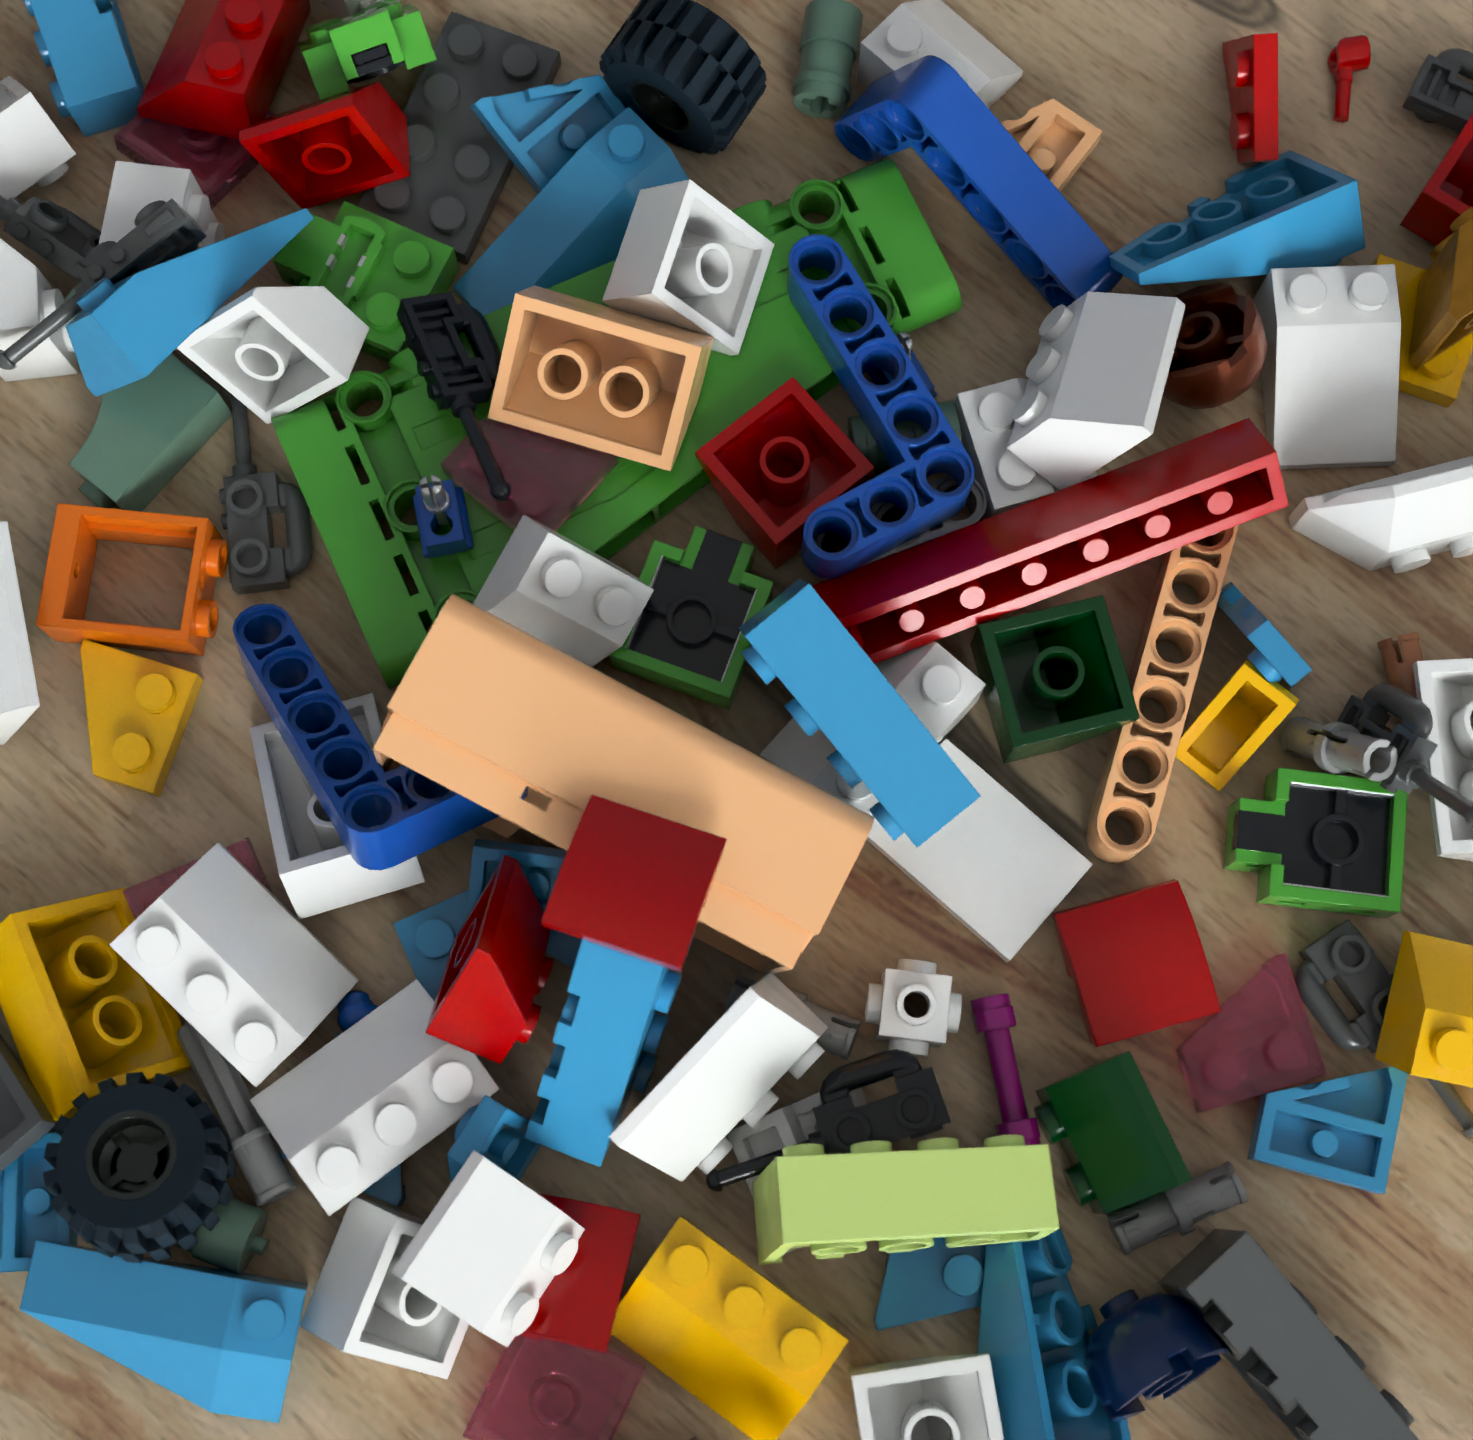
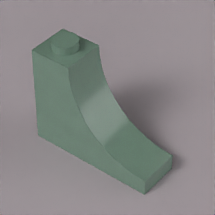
M74 288L65 297L66 301L76 294ZM170 354L147 377L102 394L100 409L90 435L80 451L69 463L85 481L78 490L96 507H116L123 510L143 511L230 418L232 412L217 390L173 354Z

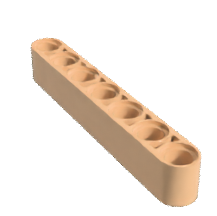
M1239 525L1212 535L1214 539L1213 546H1202L1193 542L1163 554L1128 678L1140 718L1113 731L1086 829V840L1089 849L1097 858L1106 863L1119 864L1129 861L1150 843L1155 833ZM1179 582L1192 586L1197 592L1199 603L1191 605L1179 601L1174 595L1172 584ZM1169 640L1175 643L1181 649L1183 662L1175 664L1163 660L1157 652L1156 641ZM1153 698L1159 701L1165 707L1167 721L1160 724L1147 720L1141 713L1139 707L1140 699ZM1131 756L1143 760L1148 765L1151 773L1150 782L1139 784L1131 781L1124 773L1122 767L1123 758ZM1119 816L1126 819L1132 825L1134 831V841L1132 844L1119 845L1112 841L1105 828L1107 817Z

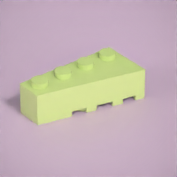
M1012 1134L986 1138L983 1140L984 1147L959 1148L957 1138L923 1140L917 1143L918 1150L892 1151V1144L889 1141L856 1143L850 1146L851 1153L824 1154V1146L821 1144H798L782 1149L783 1156L775 1157L752 1183L758 1264L783 1263V1255L789 1249L810 1246L811 1254L816 1255L817 1260L843 1258L844 1254L866 1250V1241H878L879 1250L885 1251L888 1254L932 1247L934 1245L933 1237H945L946 1247L949 1248L1040 1240L1060 1229L1049 1144L1025 1145L1023 1135Z

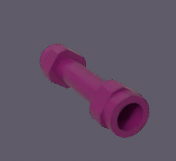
M1009 993L971 1000L975 1033H984L1003 1123L995 1125L997 1136L1023 1135L1025 1145L1041 1144L1039 1138L1041 1136L1037 1117L1028 1118L1009 1029L1017 1025Z

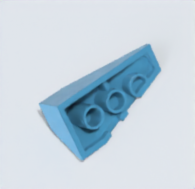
M628 107L583 144L453 286L454 292L467 305L476 308L482 315H486L512 304L515 293L535 285L547 289L616 260L639 191L641 189L689 180L670 147Z
M1289 150L1278 155L1279 160L1263 161L1225 180L1226 193L1211 202L1210 198L1199 197L1187 205L1189 217L1180 223H1160L1111 254L1109 256L1110 266L1139 285L1268 275L1269 271L1273 268L1337 266L1343 257L1365 248L1357 180Z
M305 208L137 272L115 284H112L107 277L95 283L76 300V303L83 311L66 325L87 388L97 397L147 377L309 224L314 217Z
M1061 1227L1040 1240L986 1245L977 1354L989 1353L1004 1440H1131L1127 1419L1119 1422H1111L1097 1400L1087 1376L1085 1354L1090 1338L1088 1331L1098 1325L1090 1304L1080 1307L1067 1277L1073 1260Z
M37 1239L19 1310L211 1413L279 1423L308 1284L247 1273L235 1274L227 1270L167 1260L156 1262L153 1258L143 1257L142 1263L126 1262L118 1253H115L113 1258H110L94 1248Z

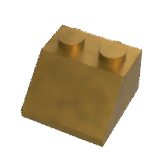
M1473 206L1463 212L1450 225V229L1454 233L1445 238L1430 252L1429 255L1434 261L1418 282L1408 361L1415 370L1473 332Z

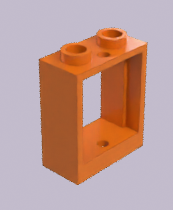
M57 503L35 625L58 642L82 644L83 639L108 647L204 656L206 639L213 638L218 627L219 607L217 601L213 600L216 578L224 577L227 570L229 555L227 541L223 540V536L209 518ZM98 540L193 549L180 629L84 620Z

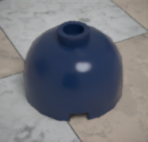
M1130 1289L1109 1300L1099 1310L1105 1320L1092 1332L1085 1354L1087 1376L1094 1394L1111 1422H1119L1146 1410L1139 1397L1144 1396L1146 1400H1151L1163 1394L1164 1400L1169 1398L1214 1367L1221 1360L1218 1354L1226 1353L1228 1348L1221 1337L1205 1322L1200 1309L1180 1296L1164 1293H1155L1139 1299L1134 1289Z

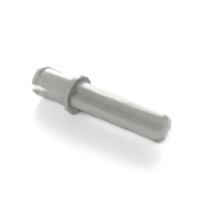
M190 1023L185 1024L177 1031V1039L214 1115L230 1139L233 1149L228 1152L231 1156H235L256 1199L257 1207H264L285 1197L296 1189L297 1184L295 1180H292L271 1137V1132L250 1102L252 1097L239 1071Z

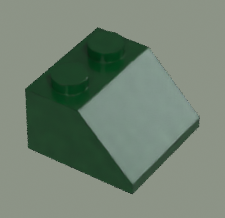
M1103 595L978 625L970 646L979 678L986 683L983 693L1003 764L1068 748L1137 721L1140 718Z
M1130 1050L1103 1059L1036 1091L1041 1104L1034 1107L1035 1116L1048 1142L1054 1144L1059 1141L1071 1166L1063 1169V1174L1079 1206L1082 1207L1089 1203L1093 1213L1106 1214L1192 1180Z

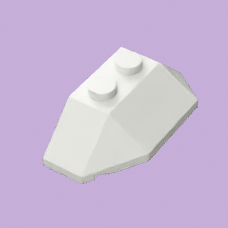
M1473 456L1329 493L1306 497L1288 517L1291 529L1369 571L1387 566H1392L1394 573L1410 571L1431 561L1430 555L1451 550L1453 558L1473 554Z

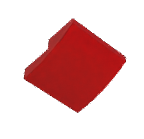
M591 795L559 871L541 923L544 927L681 972L702 908L705 907L727 839Z
M1169 880L1052 913L1067 975L1074 980L1089 1041L1095 1047L1221 1012L1202 943L1178 880Z
M537 1193L585 1228V1231L578 1240V1250L573 1261L564 1272L554 1276L538 1300L539 1309L535 1319L519 1336L541 1341V1338L606 1354L641 1214Z

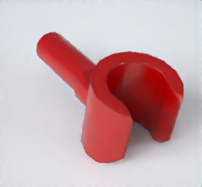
M1365 35L1342 38L1328 56V68L1331 74L1335 75L1336 84L1333 118L1335 122H1347L1349 120L1351 83L1353 82L1352 72L1367 70L1370 65L1371 48L1369 39Z

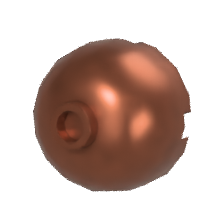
M1222 283L1197 286L1174 296L1181 300L1186 307L1163 395L1169 401L1192 409L1214 408L1233 401L1252 386L1261 374L1268 343L1261 315L1254 300L1247 293L1245 296L1237 295L1233 286Z

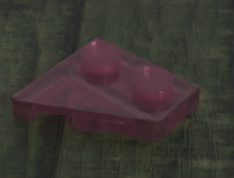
M483 418L479 423L506 483L511 484V496L505 501H497L491 496V487L468 436L444 459L441 467L447 476L453 479V481L513 531L523 514L557 531L619 462L616 455Z
M1285 953L1269 958L1261 966L1262 968L1238 992L1233 993L1220 1006L1221 1012L1215 1013L1176 1049L1197 1113L1327 1075Z

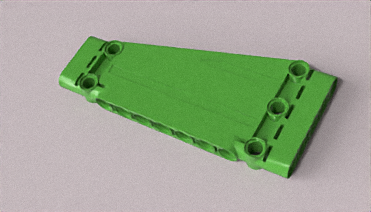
M891 158L882 159L830 182L820 179L805 181L795 188L790 199L774 206L771 201L757 200L732 210L733 213L774 243V247L739 355L730 356L711 350L700 396L671 471L489 419L488 413L493 395L492 391L489 401L476 404L477 409L474 412L506 483L511 484V496L505 501H497L490 494L491 487L460 418L454 417L451 409L439 411L436 403L429 398L427 382L424 376L419 375L417 360L409 347L400 351L391 359L387 370L379 373L366 370L353 372L350 374L348 381L337 387V391L306 403L287 414L271 418L273 427L377 666L389 689L398 686L428 634L426 628L433 625L448 598L455 594L472 604L474 603L523 514L609 560L711 482L698 462L695 452L790 378L794 377L815 401L840 384L839 379L790 300L787 291L789 253L794 244L802 237L812 234L826 235L834 239L843 248L896 336H898V332L908 334L962 309L961 294L953 273L898 167ZM816 212L825 215L829 220L824 223L814 224L804 220L803 216ZM616 260L547 289L608 306L602 299ZM811 267L802 272L810 280L820 281L830 276L826 270L817 267ZM513 303L483 315L501 353ZM851 318L837 319L832 323L836 329L842 332L851 333L862 328ZM460 332L459 338L468 358H476L466 334ZM380 400L382 402L380 409L370 416L364 417L355 414L359 405L365 401ZM339 410L346 428L340 431L331 415V412ZM363 464L370 480L369 483L364 485L355 469V466ZM431 474L439 477L441 481L453 479L456 487L463 488L474 545L472 550L435 558L423 557L418 524L407 525L402 522L406 511L414 507L413 496L416 495L415 486H419L420 480L427 475L429 483H432ZM383 517L387 518L395 536L389 540L386 539L378 521ZM449 524L439 525L436 535L444 536L452 530V527ZM409 570L419 591L415 595H411L402 573Z

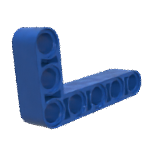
M927 55L874 80L834 124V132L841 144L852 155L865 162H874L912 147L1052 308L1061 304L1068 307L1088 291L1110 293L1123 278L1121 273L1110 266L1109 256L1113 253L957 71L941 58Z
M812 234L802 237L797 241L789 253L787 291L790 300L892 469L818 507L808 516L804 524L801 549L804 565L812 574L820 578L835 579L852 572L954 517L963 509L974 481L975 468L969 454L843 248L834 239L826 235ZM817 267L826 270L830 276L817 281L806 278L802 272L805 269ZM851 318L857 321L862 328L848 333L836 329L832 323L837 319ZM872 369H882L888 372L894 380L889 384L875 385L868 382L863 374ZM903 421H914L923 427L926 434L915 439L906 438L899 434L895 429V425ZM935 473H945L957 482L958 488L951 492H939L929 485L927 477ZM881 502L892 503L902 511L903 517L892 523L883 522L872 514L870 508ZM835 532L847 541L848 546L840 552L828 553L821 550L815 544L814 539L821 533Z
M258 604L250 606L238 615L234 621L233 632L246 676L345 847L359 866L369 870H384L394 867L499 817V815L404 765L385 773L382 766L377 763L374 753L289 614L282 607L274 604ZM526 786L521 799L525 800L529 787Z

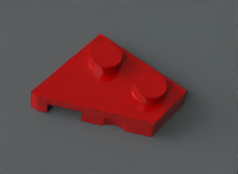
M1278 33L1253 34L1223 42L1222 51L1231 109L1229 125L1231 148L1237 151L1238 162L1279 160Z

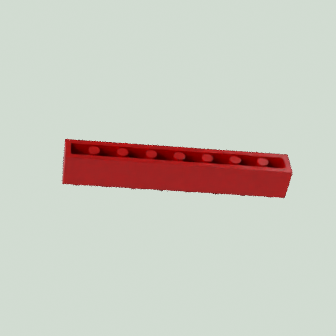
M1246 418L857 568L844 576L818 583L812 587L872 662L876 664L1289 506L1277 452L1249 418Z

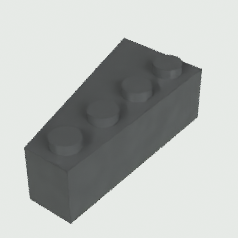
M1214 1229L1158 1282L1169 1295L1180 1296L1200 1309L1205 1322L1221 1337L1228 1348L1227 1352L1221 1353V1355L1297 1440H1419L1409 1428L1414 1422V1418L1409 1411L1387 1390L1378 1391L1364 1374L1363 1370L1366 1368V1365L1345 1341L1331 1334L1317 1317L1318 1312L1312 1303L1295 1286L1288 1282L1270 1260L1266 1252L1247 1231Z

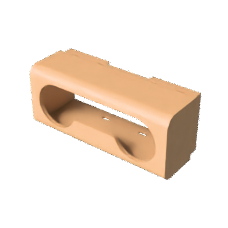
M452 594L444 604L387 706V716L380 729L381 734L373 747L376 761L382 766L385 773L404 765L499 815V817L481 826L506 839L521 828L559 849L568 851L591 795L726 838L727 842L693 937L764 975L792 970L800 953L804 951L811 938L819 935L874 822V817L455 594ZM527 786L529 787L528 795L525 798V800L521 799V796Z

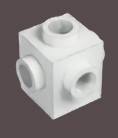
M899 959L897 969L886 968L880 975V983H869L867 990L864 1022L875 1024L874 1041L889 1042V1050L907 1051L915 1057H928L929 1047L939 1048L944 1045L947 1032L958 1033L961 1017L962 995L951 993L952 976L936 974L937 964L922 960ZM917 993L926 999L928 1010L925 1016L914 1018L906 1013L903 1002L907 995Z

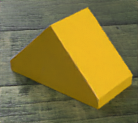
M1247 659L1225 681L1182 734L1176 758L1220 791L1297 705L1299 699L1278 682H1269L1254 664Z

